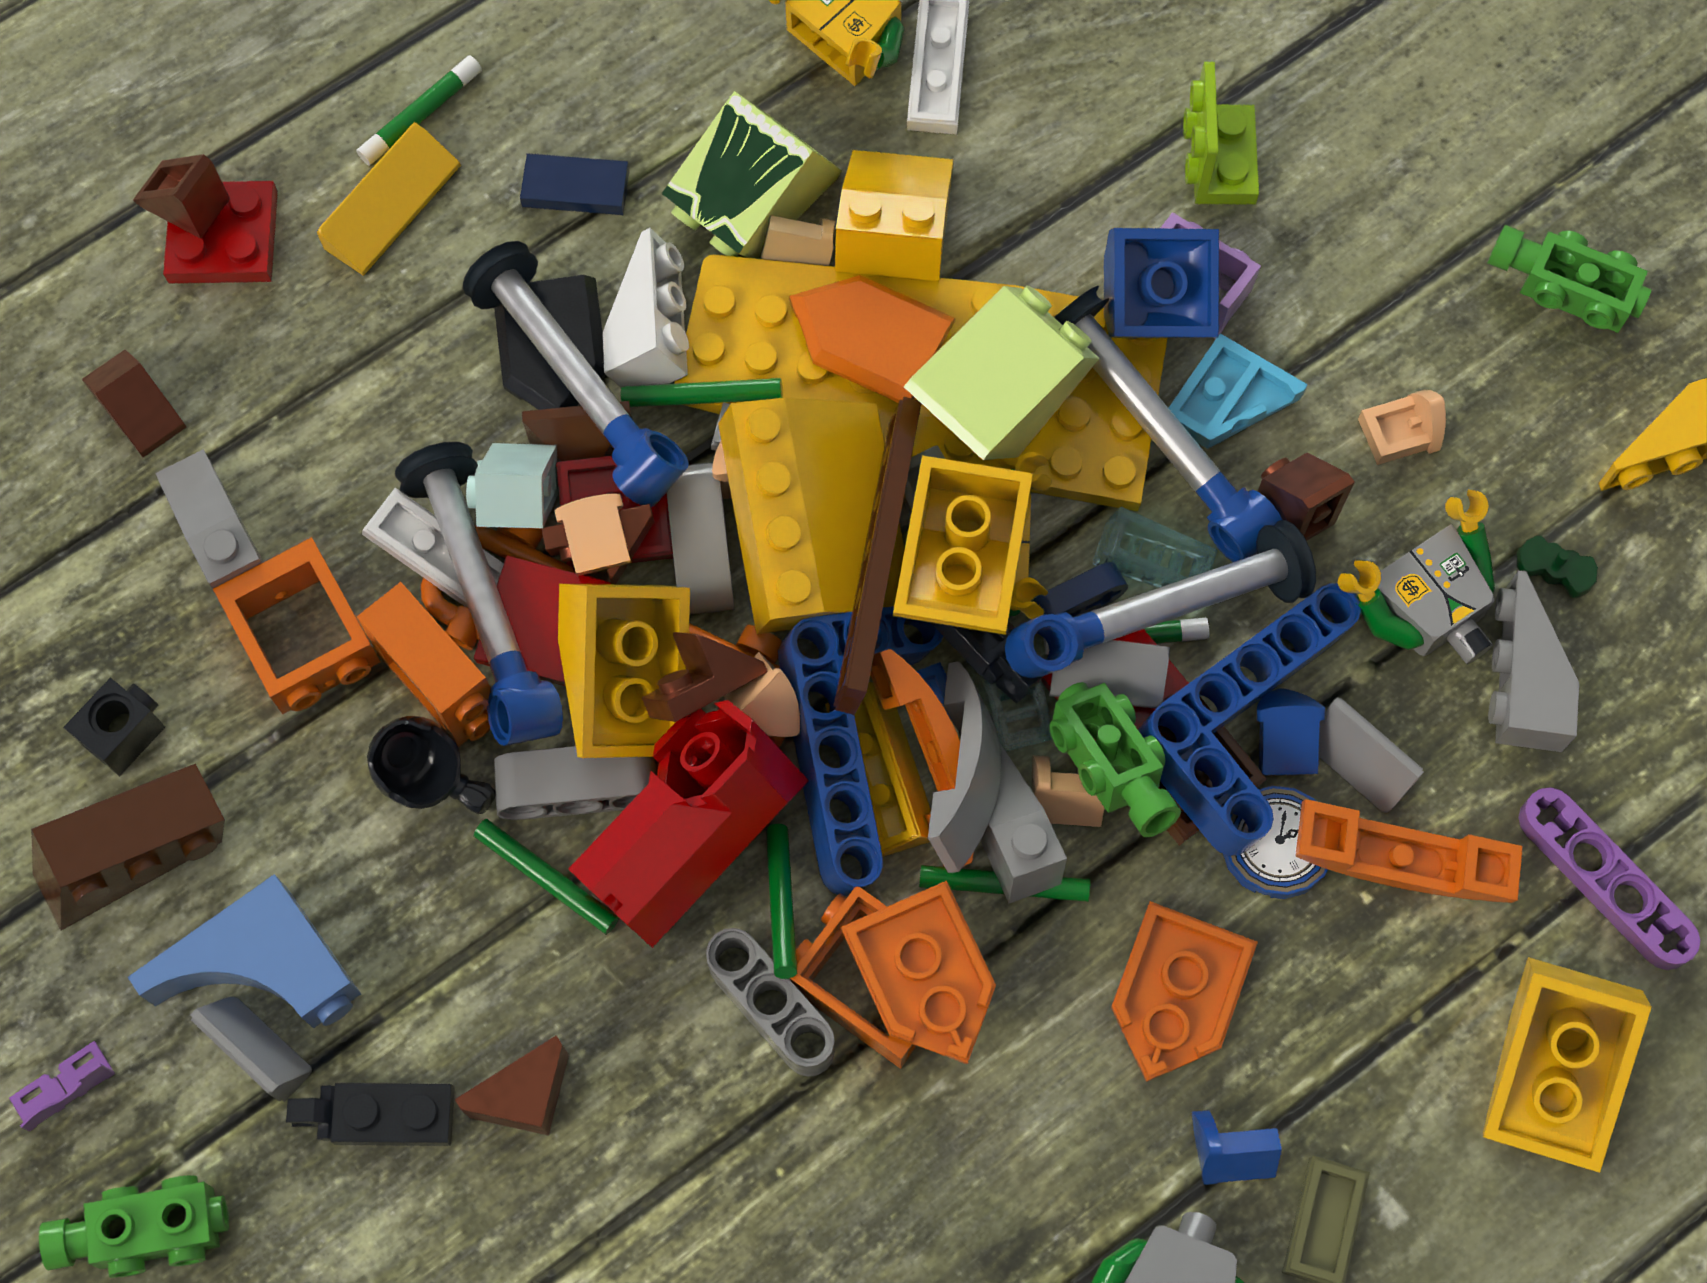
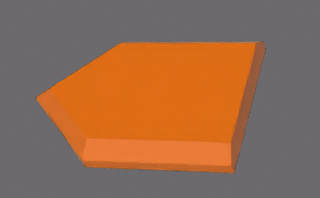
M861 275L789 296L813 364L897 403L903 397L914 399V396L904 388L905 384L941 348L955 322L954 317Z
M947 880L842 926L841 931L888 1034L968 1064L996 984Z
M1151 901L1148 904L1111 1006L1146 1082L1221 1049L1258 943L1247 937Z

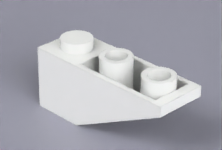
M651 228L642 231L603 330L604 373L620 387L670 384L688 375L686 351L689 349V341L685 333L684 310L686 309V299L682 291L681 271L684 269V262L678 249L672 243H666Z

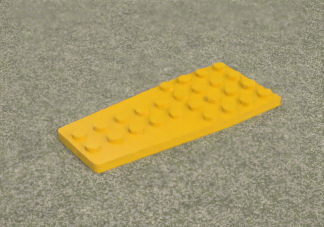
M715 254L709 255L702 262L686 331L689 341V349L686 351L688 375L676 380L674 384L781 378L783 398L876 403L885 445L888 425L898 403L813 364L789 296L861 275L954 317L955 322L941 346L943 347L1003 286L1022 289L1025 287L949 278L930 281L836 272L835 267ZM1035 289L1051 303L1052 307L1048 313L1053 317L1079 297ZM1103 307L1094 318L1108 334ZM1111 338L1157 395H1159L1168 338ZM1092 367L1018 458L981 459L923 404H921L912 457L938 445L945 459L1011 470L1015 469L1017 460L1023 454L1036 452L1048 459L1049 462L1047 465L1037 468L1034 475L1044 473L1052 478V483L1046 491L1039 492L1031 488L1030 492L1139 511L1151 438ZM723 403L687 404L685 406L720 414Z

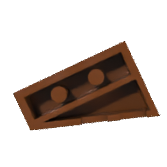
M192 764L32 828L33 876L62 931L183 863L198 860L213 852L218 844L222 843L225 819L196 764Z

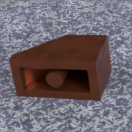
M1307 452L1291 462L1288 458H1282L1269 466L1261 475L1262 481L1258 492L1275 506L1282 520H1287L1295 525L1307 541L1336 523L1355 481L1349 473Z

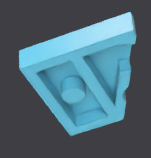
M1220 333L1168 408L1195 441L1208 449L1300 400L1308 384Z

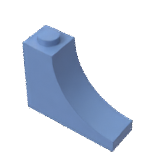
M275 874L128 976L138 994L155 1007L179 993L201 986L240 984L256 987L285 1000L313 1028L320 1023L324 1026L330 1025L344 1017L353 1007L351 1001L361 995L293 895Z

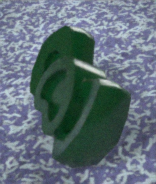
M1540 535L1526 540L1517 551V568L1519 571H1526L1529 577L1541 575L1548 584H1563L1572 598L1586 595L1597 583L1598 567L1592 556H1580L1574 550H1564L1557 543H1548Z

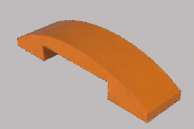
M891 649L875 653L870 675L883 709L887 710L905 705L937 790L955 789L960 739L946 710L930 686L902 657ZM931 812L924 815L928 826ZM974 852L965 865L972 863Z
M1308 799L1302 801L1295 854L1296 857L1354 878L1416 892L1492 902L1514 903L1518 901L1523 846L1470 834L1462 839L1446 837L1359 818V810Z

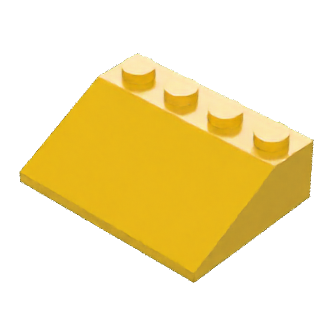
M776 398L731 403L718 425L756 634L792 630L798 622L809 617L852 612L885 446L877 404L801 398ZM900 523L898 525L883 608L895 605L905 551Z

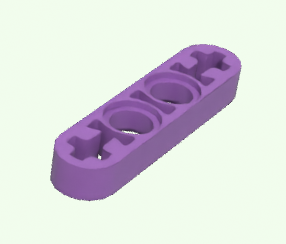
M1542 788L1532 793L1520 808L1518 817L1520 827L1526 836L1652 965L1664 970L1677 969L1693 959L1699 951L1700 936L1691 920L1567 794L1554 788ZM1549 806L1554 807L1558 812L1554 818L1555 823L1548 822L1544 826L1540 824L1536 819L1541 812L1540 808L1544 810ZM1574 826L1579 832L1571 836L1561 847L1556 841ZM1587 843L1598 849L1602 857V865L1599 870L1590 872L1583 870L1577 865L1573 856L1574 847L1577 844ZM1619 885H1629L1639 891L1643 899V907L1639 913H1626L1617 906L1614 893ZM1656 910L1661 917L1642 931L1638 924L1650 917ZM1674 931L1681 938L1676 945L1678 950L1673 949L1666 953L1659 945L1664 939L1662 933L1667 935Z

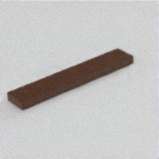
M907 397L899 400L888 425L834 701L835 710L853 715L858 710L868 689L922 404L918 400Z

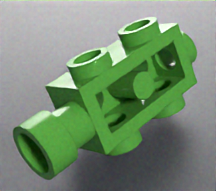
M1506 224L1504 225L1487 264L1505 271L1512 267L1528 274L1520 291L1521 294L1533 298L1537 304L1545 308L1563 310L1582 318L1584 322L1592 327L1609 329L1619 333L1629 315L1635 318L1640 317L1652 289L1643 286L1648 271L1637 267L1638 262L1631 254L1618 250L1604 254L1587 247L1588 241L1586 238L1574 231H1561L1558 235L1548 231L1542 244H1538L1523 238L1525 232Z
M1084 682L1069 686L1059 696L1055 704L1053 720L1050 722V733L1054 744L1062 753H1068L1078 768L1083 787L1091 796H1097L1108 813L1128 805L1130 807L1129 818L1143 837H1152L1164 832L1177 821L1181 810L1167 790L1158 788L1165 765V755L1159 741L1152 735L1143 738L1134 725L1136 721L1134 708L1125 694L1120 693L1114 696L1105 682L1089 688Z
M194 1175L165 1179L161 1182L162 1189L139 1193L138 1187L135 1186L118 1187L103 1191L101 1201L84 1204L85 1221L71 1223L68 1218L41 1223L39 1228V1248L43 1265L49 1271L73 1266L76 1259L88 1257V1264L99 1269L108 1268L109 1277L119 1278L146 1272L145 1261L168 1257L169 1266H186L206 1260L205 1250L220 1247L219 1232L228 1231L229 1213L226 1199L223 1195L215 1197L214 1188L205 1182H198V1177ZM175 1207H184L186 1210L184 1222L178 1227H170L167 1221L170 1211ZM122 1217L126 1225L123 1234L118 1238L110 1239V1222Z

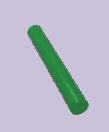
M781 378L621 387V402L629 401L630 408L783 398Z
M484 819L478 825L473 837L605 935L610 933L615 927L619 917L597 899L490 820Z
M772 824L766 829L774 975L780 979H790L797 975L789 832L786 825Z
M921 865L920 888H931L947 880L951 890L1005 895L994 871L962 868L959 872L948 873L945 867ZM1063 877L1060 885L1029 897L1089 902L1090 879Z

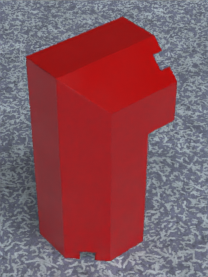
M729 700L714 703L720 710L705 713L700 708L676 721L654 746L653 758L659 763L657 775L650 771L648 785L568 868L593 894L604 902L652 948L656 946L809 781L756 722Z

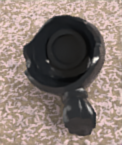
M421 716L397 718L379 729L369 744L367 763L373 782L385 796L405 807L416 809L429 808L450 796L453 799H458L471 812L483 814L495 799L496 791L489 783L469 780L467 775L461 773L459 747L446 730L431 719Z

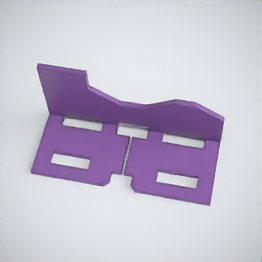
M95 1041L59 1064L58 1069L61 1073L57 1075L58 1079L56 1077L51 1079L49 1075L44 1074L9 1097L23 1121L20 1125L21 1128L27 1131L33 1130L38 1124L64 1109L65 1105L77 1097H82L88 1093L87 1091L115 1074ZM91 1052L94 1058L75 1070L73 1064ZM40 1087L42 1092L23 1104L21 1099Z

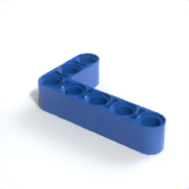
M1329 583L1316 590L1165 700L1138 729L1143 738L1152 735L1159 741L1165 755V765L1160 782L1209 843L1220 853L1228 856H1238L1247 852L1270 831L1274 818L1272 808L1266 798L1214 734L1262 699L1263 696L1270 693L1332 647L1358 621L1361 613V608L1358 606L1360 601L1356 594L1342 591L1338 583ZM1320 609L1330 614L1335 623L1324 618ZM1281 638L1291 642L1296 652L1288 650L1283 645ZM1241 667H1245L1253 672L1257 682L1245 677ZM1200 696L1207 697L1214 702L1217 712L1210 711L1203 706ZM1158 726L1169 728L1174 733L1177 743L1167 741L1162 737ZM1194 770H1200L1208 775L1212 782V788L1202 785L1197 780ZM1230 814L1240 816L1248 826V833L1239 831L1234 826Z
M894 606L884 607L874 654L891 649L909 665L920 662L942 641V634L930 622L893 616ZM852 612L803 619L792 628L782 640L778 649L780 669L792 685L799 704L800 732L798 735L793 736L799 769L809 780L803 789L820 876L824 885L832 893L837 895L841 893L844 896H849L855 887L865 889L880 876L883 868V856L855 717L853 714L835 710L836 706H834ZM904 625H912L921 632L923 645L915 644L906 637ZM801 638L812 641L818 648L819 658L810 659L804 656L799 651L797 639ZM808 692L822 694L828 700L830 712L820 713L814 710L808 701ZM820 745L834 748L840 757L839 768H831L821 761L819 756ZM831 799L840 800L849 807L851 812L850 823H841L832 816L829 809ZM842 854H850L860 862L862 867L860 879H852L843 872L840 865Z

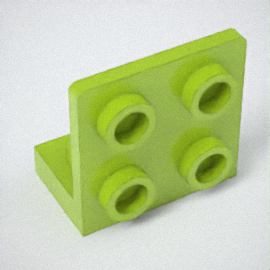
M1204 61L1200 80L1191 81L1190 108H1185L1183 135L1184 139H1191V153L1186 154L1185 182L1186 184H1194L1195 204L1256 205L1259 196L1255 105L1217 104L1215 62Z

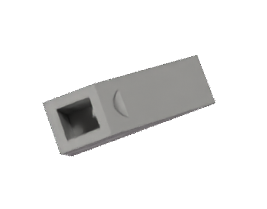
M1518 570L1508 586L1499 589L1496 598L1495 619L1503 621L1502 639H1497L1493 648L1492 671L1500 673L1499 691L1492 693L1488 720L1490 724L1496 725L1495 743L1563 752L1577 736L1579 681L1527 572Z

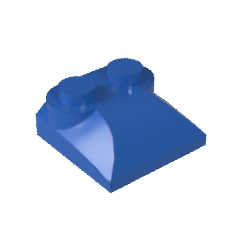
M1113 228L1109 230L1104 253V299L1109 298L1108 303L1104 306V319L1109 337L1123 339L1219 337V229Z

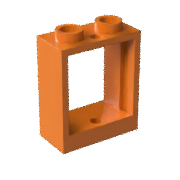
M312 537L213 588L265 689L282 714L290 710L301 711L311 707L320 700L322 693L339 684L349 685L363 679L369 674L371 667L381 662ZM320 581L352 640L278 678L247 619Z
M399 582L357 616L377 654L437 723L455 740L458 747L468 739L475 741L483 737L491 730L487 713L491 688L486 677L402 582Z
M855 887L847 898L840 893L830 903L821 918V922L826 926L816 940L812 943L805 939L796 949L797 975L790 978V980L813 1006L901 1069L917 1045L890 1035L888 1036L813 981L844 940L841 927L887 907L861 887Z

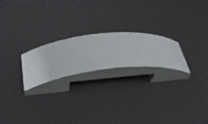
M959 661L948 664L944 706L961 736L955 789L933 792L928 839L948 873L959 872L978 846L994 811L1001 779V749L995 724L971 677Z

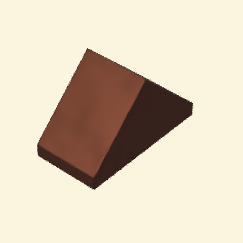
M201 154L162 160L133 201L141 208L202 238L230 200V197L213 162L207 156Z
M126 349L82 379L143 458L186 428L185 423L140 362Z
M556 1035L462 1094L455 1101L470 1119L549 1135L569 1054Z

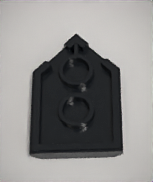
M578 275L530 282L528 286L603 381L607 375L604 373L603 330L596 278ZM504 305L494 308L504 389L518 399L525 400L538 410L578 406V401Z

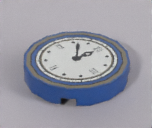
M1269 786L1258 789L1272 808L1274 818L1272 827L1247 852L1238 856L1223 854L1227 868L1243 887L1254 893L1257 891L1276 899H1287L1305 894L1322 881L1328 869L1295 856L1302 801L1305 799L1316 800L1295 788ZM1230 814L1234 826L1239 831L1248 833V826L1240 816Z

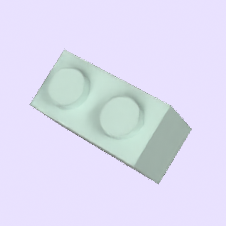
M492 443L483 460L477 461L478 467L475 475H469L467 480L468 508L476 509L477 527H544L558 497L557 445Z

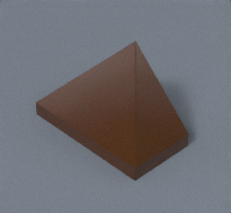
M629 401L619 402L633 419ZM582 406L522 411V421L529 443L557 445V462L606 457L613 454L614 448Z

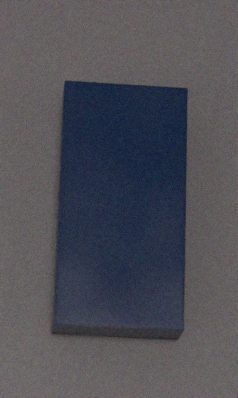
M527 153L520 194L521 205L526 208L624 215L630 172L628 161Z

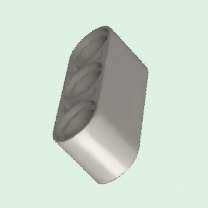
M713 462L688 465L686 471L667 491L676 587L690 588L689 615L735 610L721 484L719 480L713 478Z
M576 746L512 752L500 755L494 760L497 816L509 820H526L624 810L648 785L650 771L657 775V761L653 757L579 758L577 757Z
M729 928L716 933L709 941L706 950L710 974L716 984L789 1068L797 1074L807 1077L816 1076L826 1071L833 1062L835 1055L834 1035L827 1021L790 979H780L774 975L773 960L747 932L736 928ZM729 948L743 949L749 955L748 963L744 968L733 972L723 970L718 965L719 957ZM768 990L779 991L787 999L786 1006L782 1011L774 1015L762 1014L755 1007V1002L759 995ZM804 1033L819 1035L825 1042L824 1050L815 1058L805 1059L799 1057L792 1049L793 1043L798 1036Z

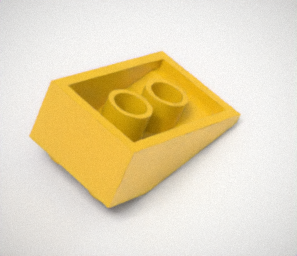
M852 150L841 191L836 224L835 271L939 281L954 159Z
M922 455L893 616L1006 635L1033 473Z
M559 584L558 644L577 757H653L655 743L675 722L650 718L642 697L659 689L657 682L664 676L686 669L673 638V633H689L690 588L665 585Z
M1528 957L1510 1015L1483 1130V1138L1600 1173L1652 1008L1643 990Z

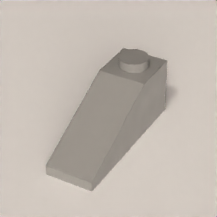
M204 449L155 473L184 537L212 589L263 563L257 548Z
M1000 744L1001 779L999 792L991 819L980 841L1010 904L1060 885L1067 857L1044 808Z

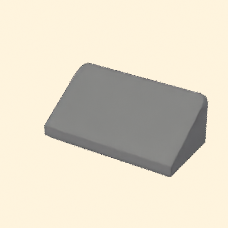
M1110 640L1084 650L1081 660L1052 673L1050 696L1059 697L1065 689L1079 682L1086 683L1089 688L1105 682L1114 696L1120 693L1125 694L1132 703V706L1156 709L1163 702L1170 648Z
M1337 697L1325 711V720L1320 721L1319 758L1381 812H1390L1412 789L1424 773L1422 771L1423 768L1342 698L1339 699Z
M234 996L226 997L197 1008L190 1015L192 1017L191 1021L258 1085L279 1102L281 1100L285 1102L312 1073V1068L241 1000Z

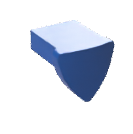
M1285 688L1276 689L1262 697L1257 705V721L1260 722L1259 770L1263 775L1318 774L1320 721L1325 720V707L1307 695Z
M1209 1110L1192 1112L1195 1143L1204 1185L1276 1178L1282 1150L1277 1128L1218 1133L1215 1120Z

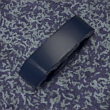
M1107 562L1047 590V595H1039L1031 602L1037 603L1044 609L1043 615L1067 612L1072 617H1076L1114 602L1127 591L1128 584L1115 562Z

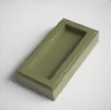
M1313 1155L1309 1158L1282 1273L1313 1283H1345L1370 1172Z

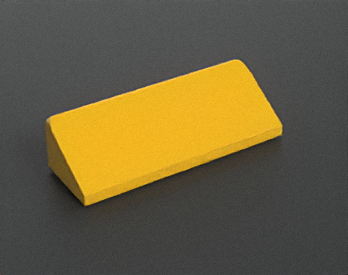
M414 122L319 227L317 234L324 250L364 276L461 166L460 162L430 133Z
M869 682L867 693L854 717L882 856H887L930 842L928 839L929 826L924 815L930 813L931 809L897 707L884 710L874 683ZM827 703V704H825V705H826L827 712L829 713V712H830V705H829V703Z

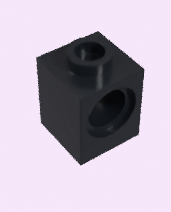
M110 677L63 728L120 777L164 730L165 726L153 714V711L159 705L146 692L134 683L125 690ZM129 714V720L121 730L109 732V726L116 717Z

